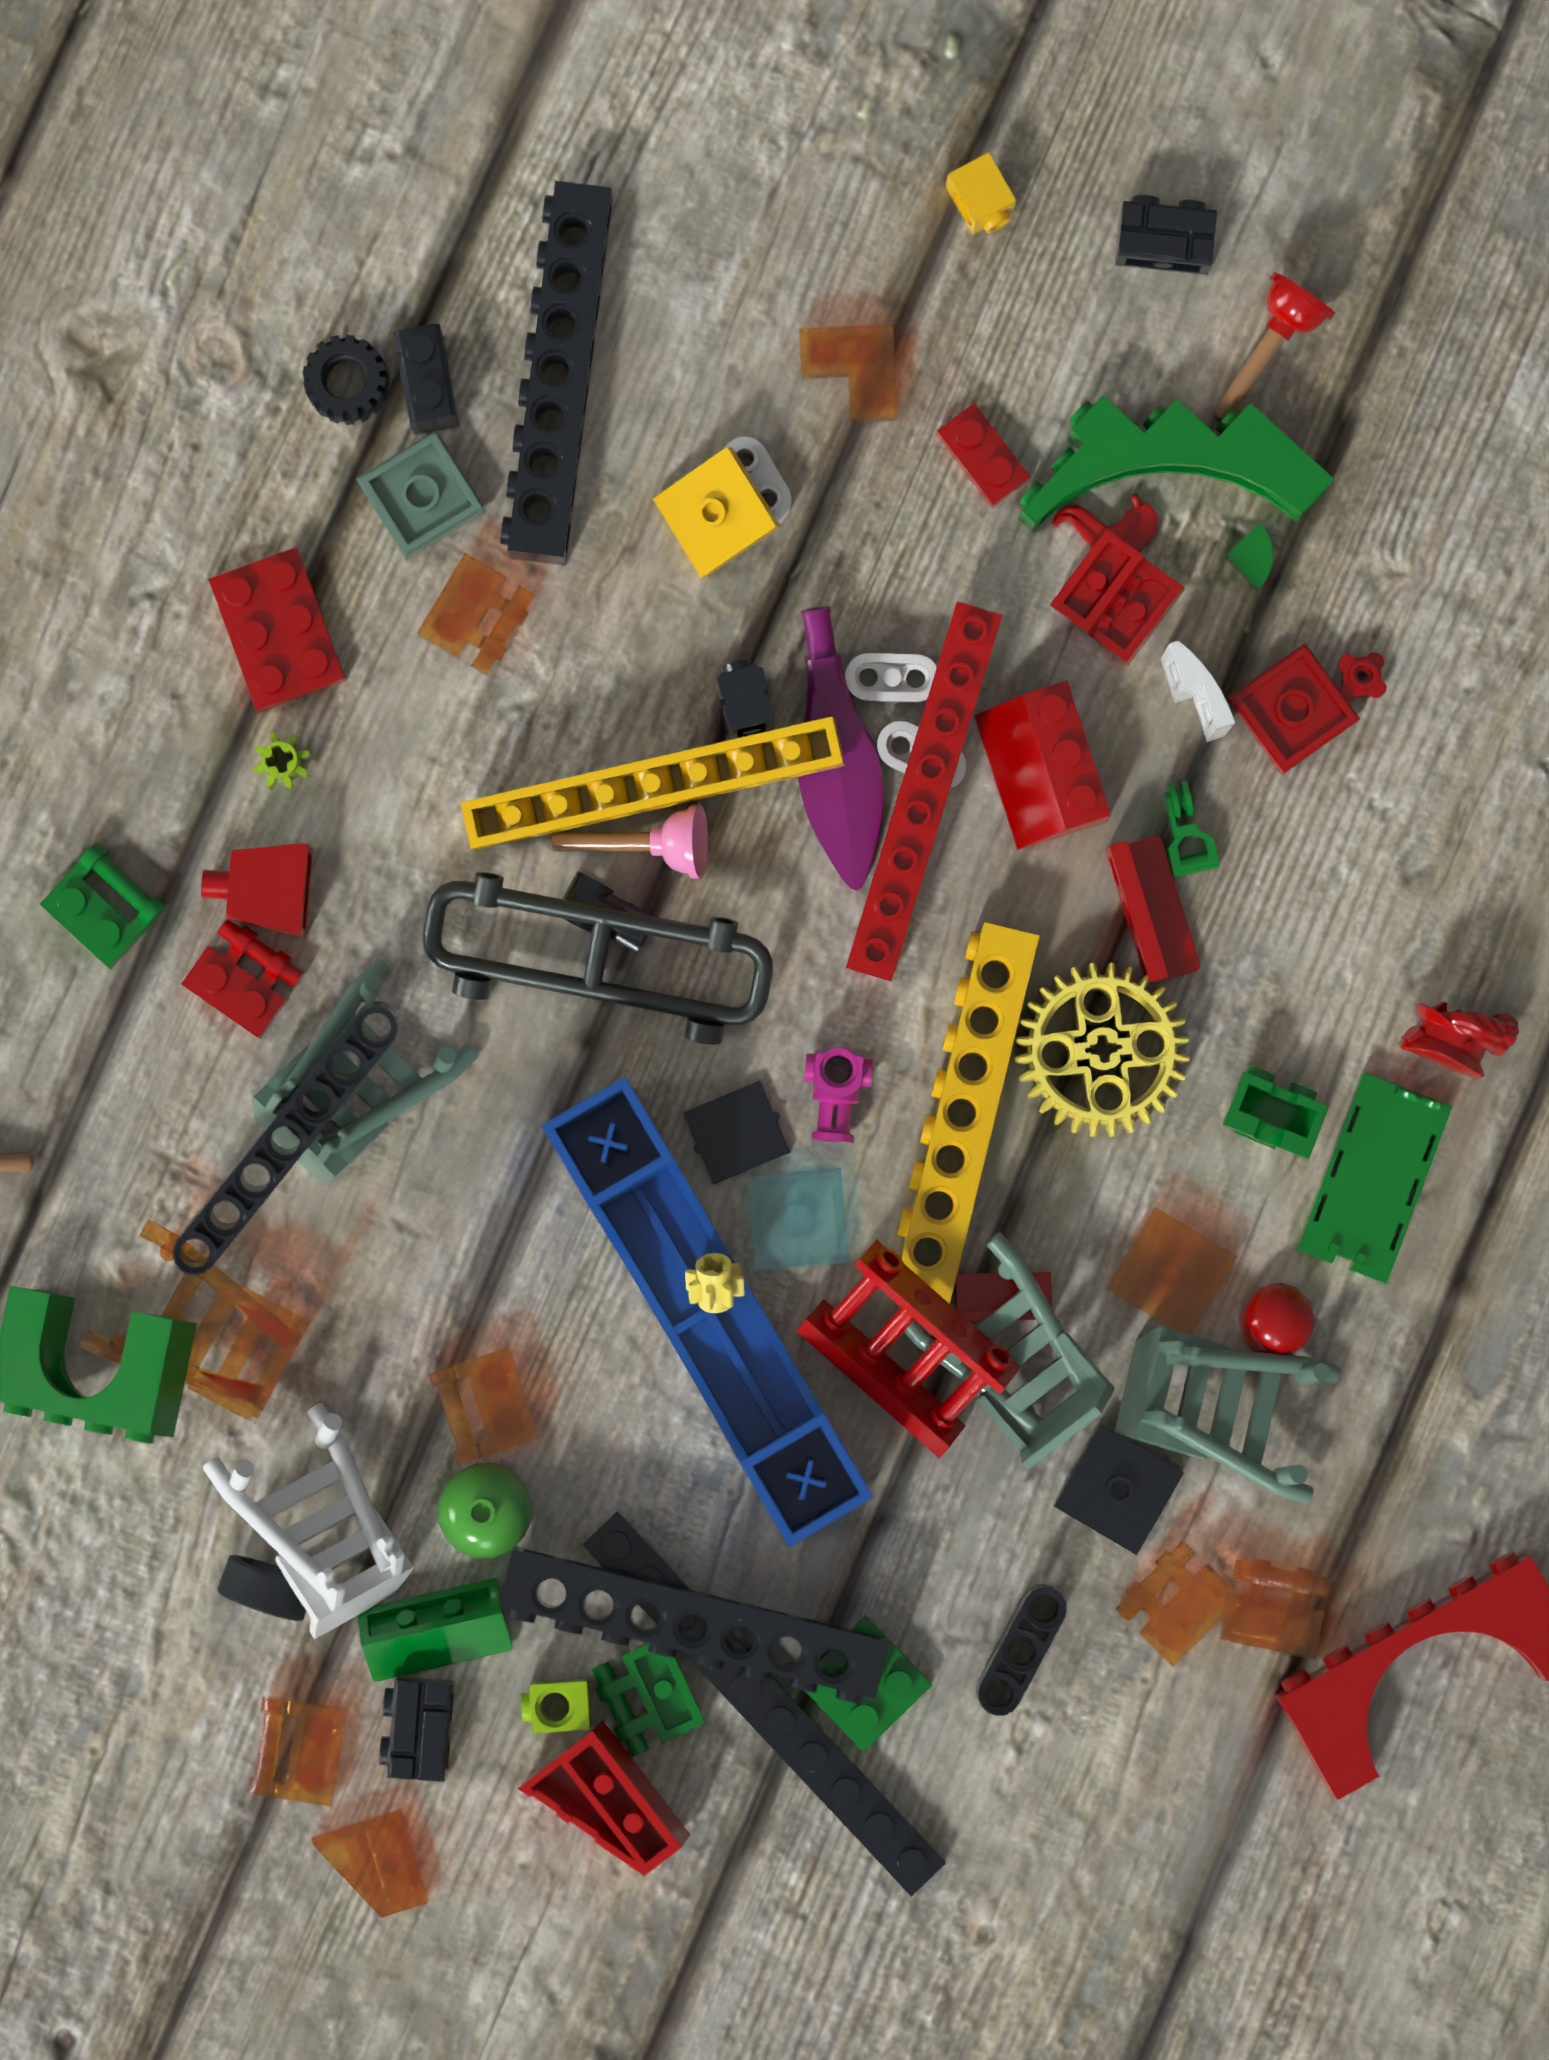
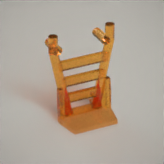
M148 1219L139 1236L159 1246L162 1259L173 1261V1248L179 1235ZM188 1242L184 1243L183 1248L189 1258L193 1260H203L206 1258ZM213 1265L206 1273L200 1275L184 1273L161 1316L182 1320L203 1280L218 1292L195 1333L185 1384L189 1385L188 1388L256 1424L311 1321L245 1286L241 1287L216 1265ZM232 1306H235L248 1318L219 1372L216 1373L199 1368ZM89 1329L80 1347L111 1363L120 1365L126 1334H118L111 1340H108ZM262 1331L266 1332L278 1343L258 1381L255 1384L237 1379Z

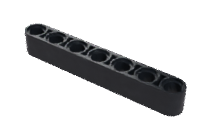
M373 1001L367 1003L358 1011L182 1230L173 1248L175 1265L182 1272L188 1275H200L212 1268L390 1047L399 1029V1017L391 1005L383 1001ZM380 1013L387 1017L391 1029L384 1036L373 1037L365 1031L363 1026L364 1019L370 1014ZM342 1051H350L359 1058L360 1068L355 1073L343 1074L335 1068L333 1063L334 1056ZM321 1089L329 1096L330 1105L323 1111H312L304 1104L303 1095L308 1090ZM283 1126L291 1127L299 1134L300 1142L294 1148L283 1149L275 1143L273 1132ZM251 1164H260L267 1169L270 1179L265 1185L253 1186L245 1180L243 1169ZM223 1201L230 1202L238 1208L239 1219L232 1223H223L215 1217L213 1207ZM191 1239L203 1241L208 1246L209 1256L203 1260L189 1258L185 1254L184 1243Z

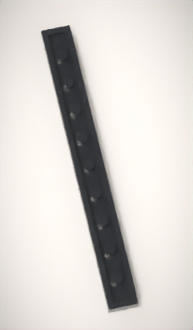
M618 1511L582 1544L605 1569L690 1589ZM649 1602L639 1603L638 1605L658 1624L660 1621L658 1608ZM688 1614L680 1620L679 1629L685 1638L697 1640L702 1638L707 1632V1624L700 1615ZM730 1630L727 1632L726 1642L731 1649L738 1652L748 1650ZM683 1652L911 1897L946 1864L945 1860L772 1675L770 1676V1681L747 1677L741 1674L743 1666L724 1662L723 1669L706 1667L694 1663L695 1654Z

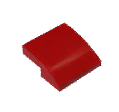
M1106 529L1051 602L1050 606L1109 652L1129 665L1185 589L1184 586L1147 561L1144 555Z

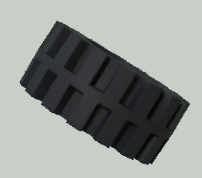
M336 335L330 337L331 341L327 343L321 341L316 345L317 350L314 353H309L306 358L308 363L303 367V385L310 403L321 416H325L331 422L337 424L340 421L345 422L346 425H354V421L361 420L365 422L369 420L368 416L373 412L377 414L381 409L382 401H386L388 396L387 389L390 386L387 368L380 353L363 338L358 340L354 335H346V338H339ZM341 362L358 364L366 375L364 388L358 395L351 398L337 397L327 388L329 371Z

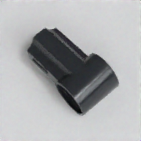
M578 871L562 897L565 900L652 916L634 904L613 895L614 891L606 885ZM564 919L592 933L593 924ZM612 928L610 940L638 954L648 935Z

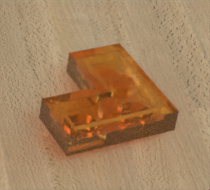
M893 324L799 329L801 379L848 377L850 423L897 421Z

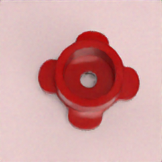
M1371 652L1367 657H1354L1351 654H1345L1339 659L1337 666L1342 672L1340 691L1346 700L1352 701L1356 697H1366L1368 695L1378 699L1385 694L1387 686L1382 681L1381 668L1384 666L1385 661L1379 653ZM1360 672L1366 674V679L1363 681L1358 679V673Z

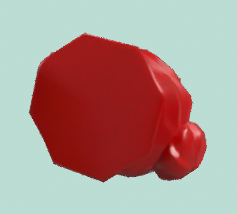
M1440 1002L1433 1007L1422 1003L1416 1005L1420 1022L1418 1025L1410 1027L1401 1036L1402 1040L1398 1042V1045L1403 1050L1415 1053L1420 1057L1470 1078L1479 1079L1484 1076L1481 1061L1486 1051L1498 1057L1503 1055L1510 1046L1514 1045L1519 1034L1517 1020L1507 1013L1486 1016L1477 1011L1462 1012L1461 1009L1449 1012L1447 1011L1448 1004L1446 1002Z

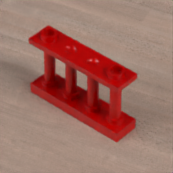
M876 1239L854 1264L864 1274L858 1283L835 1308L823 1299L797 1328L796 1332L932 1453L940 1458L966 1427V1424L957 1417L987 1384L1000 1395L1021 1367L1012 1360L1010 1354L1003 1347L994 1344L906 1266L895 1251L886 1248ZM880 1288L900 1308L870 1340L849 1320L875 1291ZM916 1320L936 1340L911 1368L905 1371L885 1352ZM952 1352L973 1372L944 1403H941L921 1384Z

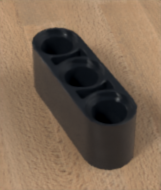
M1040 1584L1026 1591L978 1679L976 1696L982 1708L989 1714L1004 1716L1017 1708L1065 1619L1067 1612L1066 1601L1062 1594L1052 1586ZM1041 1594L1051 1595L1056 1600V1612L1047 1620L1036 1619L1031 1613L1032 1601ZM1017 1637L1029 1638L1034 1644L1033 1655L1025 1662H1015L1008 1656L1009 1644ZM999 1679L1005 1680L1011 1685L1012 1691L1007 1702L1000 1705L988 1702L985 1698V1691L989 1683Z

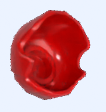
M1273 1283L1258 1289L1250 1297L1239 1316V1327L1243 1342L1253 1352L1293 1355L1307 1343L1315 1326V1318L1310 1300L1298 1288L1284 1283Z

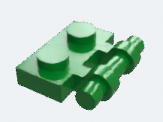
M645 1643L621 1655L629 1672L621 1677L616 1678L609 1661L591 1669L599 1685L595 1689L601 1702H607L617 1724L613 1729L619 1741H625L632 1757L649 1749L642 1732L653 1726L663 1744L706 1723L677 1659L647 1651L649 1643ZM636 1687L647 1711L637 1717H634L623 1693Z

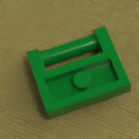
M96 842L82 855L79 862L43 899L40 905L103 964L112 969L165 912L167 905L157 896L151 898L107 857L109 852L99 842ZM94 871L139 912L131 923L85 881Z

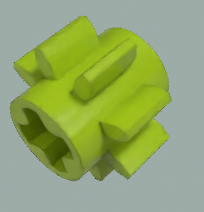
M273 732L270 735L272 743L266 748L255 746L254 749L262 756V763L255 765L252 769L256 774H264L266 772L270 774L266 780V787L272 790L277 785V782H282L292 792L294 791L293 781L298 776L303 778L310 777L309 773L302 768V761L308 760L312 755L309 750L296 752L295 748L299 740L296 735L292 734L286 743L280 741ZM280 752H284L288 758H293V760L287 762L288 770L283 773L276 766H271L278 762L277 754Z

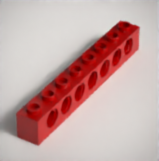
M959 601L956 602L847 961V969L892 982L1001 623L1002 614Z

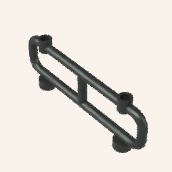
M477 872L475 882L466 880L450 881L441 885L431 895L427 905L423 928V947L428 958L437 967L454 972L452 993L459 997L473 1000L488 999L492 980L678 1015L687 1017L685 1038L708 1045H717L722 1042L725 1025H744L754 1021L764 1011L768 1001L773 976V959L768 948L759 939L747 934L737 933L739 923L733 919L711 917L709 927L507 889L503 888L504 877L490 872ZM455 899H463L483 907L496 908L500 906L593 924L584 978L447 951L442 944L441 937L448 904ZM615 928L703 945L717 952L730 953L735 951L749 955L754 962V974L748 1001L740 1007H731L602 982L611 929Z

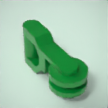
M1186 779L1179 780L1178 789L1175 788L1173 782L1166 783L1167 792L1164 793V801L1172 834V840L1166 847L1173 878L1220 868L1215 838L1198 830L1197 822L1179 826L1176 824V819L1181 818L1180 810H1184L1187 817L1193 816V803ZM1195 835L1203 839L1205 852L1183 857L1179 856L1178 845L1184 837Z

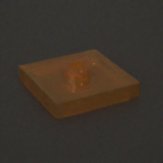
M1154 1207L1105 1289L1167 1327L1191 1335L1237 1256Z

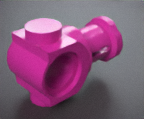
M841 1047L832 1048L825 1053L806 1054L804 1082H813L812 1099L819 1102L817 1130L812 1132V1140L854 1143V1135L850 1134L852 1105L860 1103L861 1086L871 1087L873 1059L856 1056L850 1050ZM837 1057L846 1059L852 1067L851 1077L843 1083H835L829 1080L825 1074V1065L829 1060ZM833 1107H837L836 1128L831 1126Z

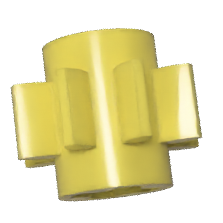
M720 1253L706 1254L697 1259L696 1270L690 1269L685 1271L689 1302L691 1304L698 1302L700 1308L706 1312L721 1313L733 1307L734 1296L742 1297L745 1295L741 1264H732L730 1258Z

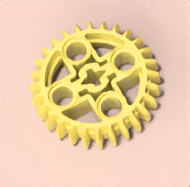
M1090 963L1087 977L1083 978L1076 967H1072L1070 969L1071 982L1068 984L1059 975L1054 976L1053 983L1057 991L1052 993L1045 987H1041L1038 990L1044 1004L1041 1006L1035 1002H1028L1026 1007L1035 1015L1034 1020L1020 1019L1018 1024L1025 1030H1028L1029 1035L1017 1037L1014 1041L1016 1045L1027 1047V1053L1015 1057L1014 1060L1017 1064H1028L1029 1070L1019 1077V1081L1027 1082L1033 1080L1036 1085L1027 1094L1028 1099L1042 1095L1045 1101L1039 1109L1041 1114L1053 1107L1058 1111L1054 1119L1055 1125H1059L1066 1117L1072 1119L1071 1133L1075 1134L1082 1126V1123L1088 1124L1089 1136L1093 1138L1096 1137L1100 1125H1105L1109 1137H1115L1117 1123L1121 1122L1127 1133L1134 1132L1133 1118L1136 1116L1143 1124H1150L1152 1120L1147 1111L1150 1107L1159 1113H1164L1166 1107L1159 1098L1162 1095L1172 1099L1177 1097L1178 1092L1169 1083L1171 1080L1180 1082L1185 1080L1186 1075L1175 1070L1176 1064L1190 1061L1189 1056L1177 1053V1047L1190 1042L1189 1037L1176 1036L1175 1033L1176 1029L1186 1023L1185 1019L1171 1020L1168 1015L1177 1006L1176 1001L1162 1005L1159 999L1165 992L1163 986L1150 993L1146 989L1149 985L1148 975L1144 976L1138 983L1132 981L1133 968L1128 967L1121 977L1115 976L1114 963L1108 964L1104 975H1099L1096 964ZM1090 991L1104 993L1109 1002L1107 1012L1100 1016L1090 1014L1084 1006L1086 993ZM1118 993L1139 1003L1150 1014L1154 1022L1122 1025ZM1071 998H1074L1073 1008L1076 1030L1044 1035L1046 1027L1057 1009ZM1112 1019L1113 1029L1104 1027L1094 1029L1083 1038L1084 1043L1075 1044L1074 1039H1079L1085 1034V1024L1098 1026ZM1151 1032L1160 1039L1161 1051L1158 1056L1153 1058L1146 1057L1138 1051L1137 1039L1141 1033ZM1117 1034H1126V1038L1118 1039ZM1098 1038H1103L1105 1045L1118 1048V1050L1107 1056L1106 1063L1100 1061L1099 1055H1091V1053L1085 1052L1097 1044ZM1058 1043L1066 1049L1068 1056L1065 1066L1051 1068L1046 1065L1042 1058V1050L1046 1044ZM1121 1057H1129V1061L1124 1062L1118 1067V1076L1104 1075L1092 1082L1091 1071L1099 1073L1110 1071L1121 1062ZM1077 1062H1086L1087 1066L1078 1067ZM1159 1065L1158 1073L1151 1086L1142 1096L1130 1103L1131 1092L1128 1070ZM1082 1075L1084 1099L1087 1108L1077 1105L1064 1097L1053 1085L1050 1078ZM1100 1085H1112L1118 1090L1120 1103L1116 1109L1104 1110L1096 1103L1095 1092Z

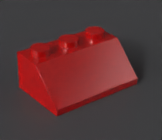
M1068 681L1022 694L974 716L1017 851L1106 823L1109 820L1111 813Z

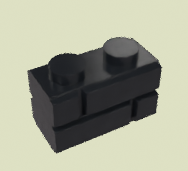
M1136 195L1132 197V201H1123L1119 216L1115 266L1208 275L1213 260L1217 210L1206 209L1207 204L1198 200H1181L1178 206L1161 205L1159 198L1150 195Z
M429 324L393 332L396 351L399 356L398 362L408 417L413 433L423 434L460 426L445 340L440 324Z
M741 660L724 665V673H720L716 678L728 740L774 730V713L770 696L768 695L763 667L758 665L752 666L751 660Z
M397 1677L394 1680V1688H385L383 1717H391L390 1736L381 1737L379 1765L388 1766L387 1778L445 1782L448 1778L455 1681Z

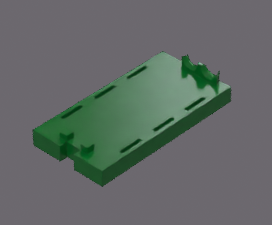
M1361 1073L1295 1250L1330 1264L1334 1262L1336 1256L1352 1261L1349 1271L1387 1284L1453 1106L1370 1074ZM1358 1107L1357 1116L1349 1133L1347 1132L1355 1108ZM1431 1136H1434L1430 1148L1428 1150L1427 1156L1425 1158V1161H1423V1157L1425 1155ZM1341 1151L1343 1152L1335 1175L1332 1177L1330 1176L1338 1153ZM1415 1180H1417L1410 1202L1408 1205H1406ZM1324 1195L1326 1199L1317 1221H1314L1322 1196ZM1399 1224H1401L1392 1250H1390V1246L1392 1244L1397 1227Z

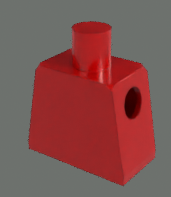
M300 843L232 850L229 871L203 870L201 897L227 900L226 917L231 921L298 938H306L313 849L309 844Z

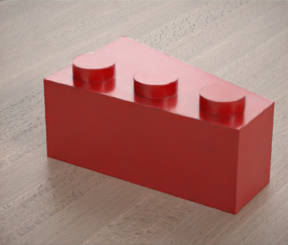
M603 1720L536 1770L518 1788L527 1796L535 1797L557 1812L556 1816L566 1823L571 1822L595 1839V1843L643 1876L680 1850L691 1835Z

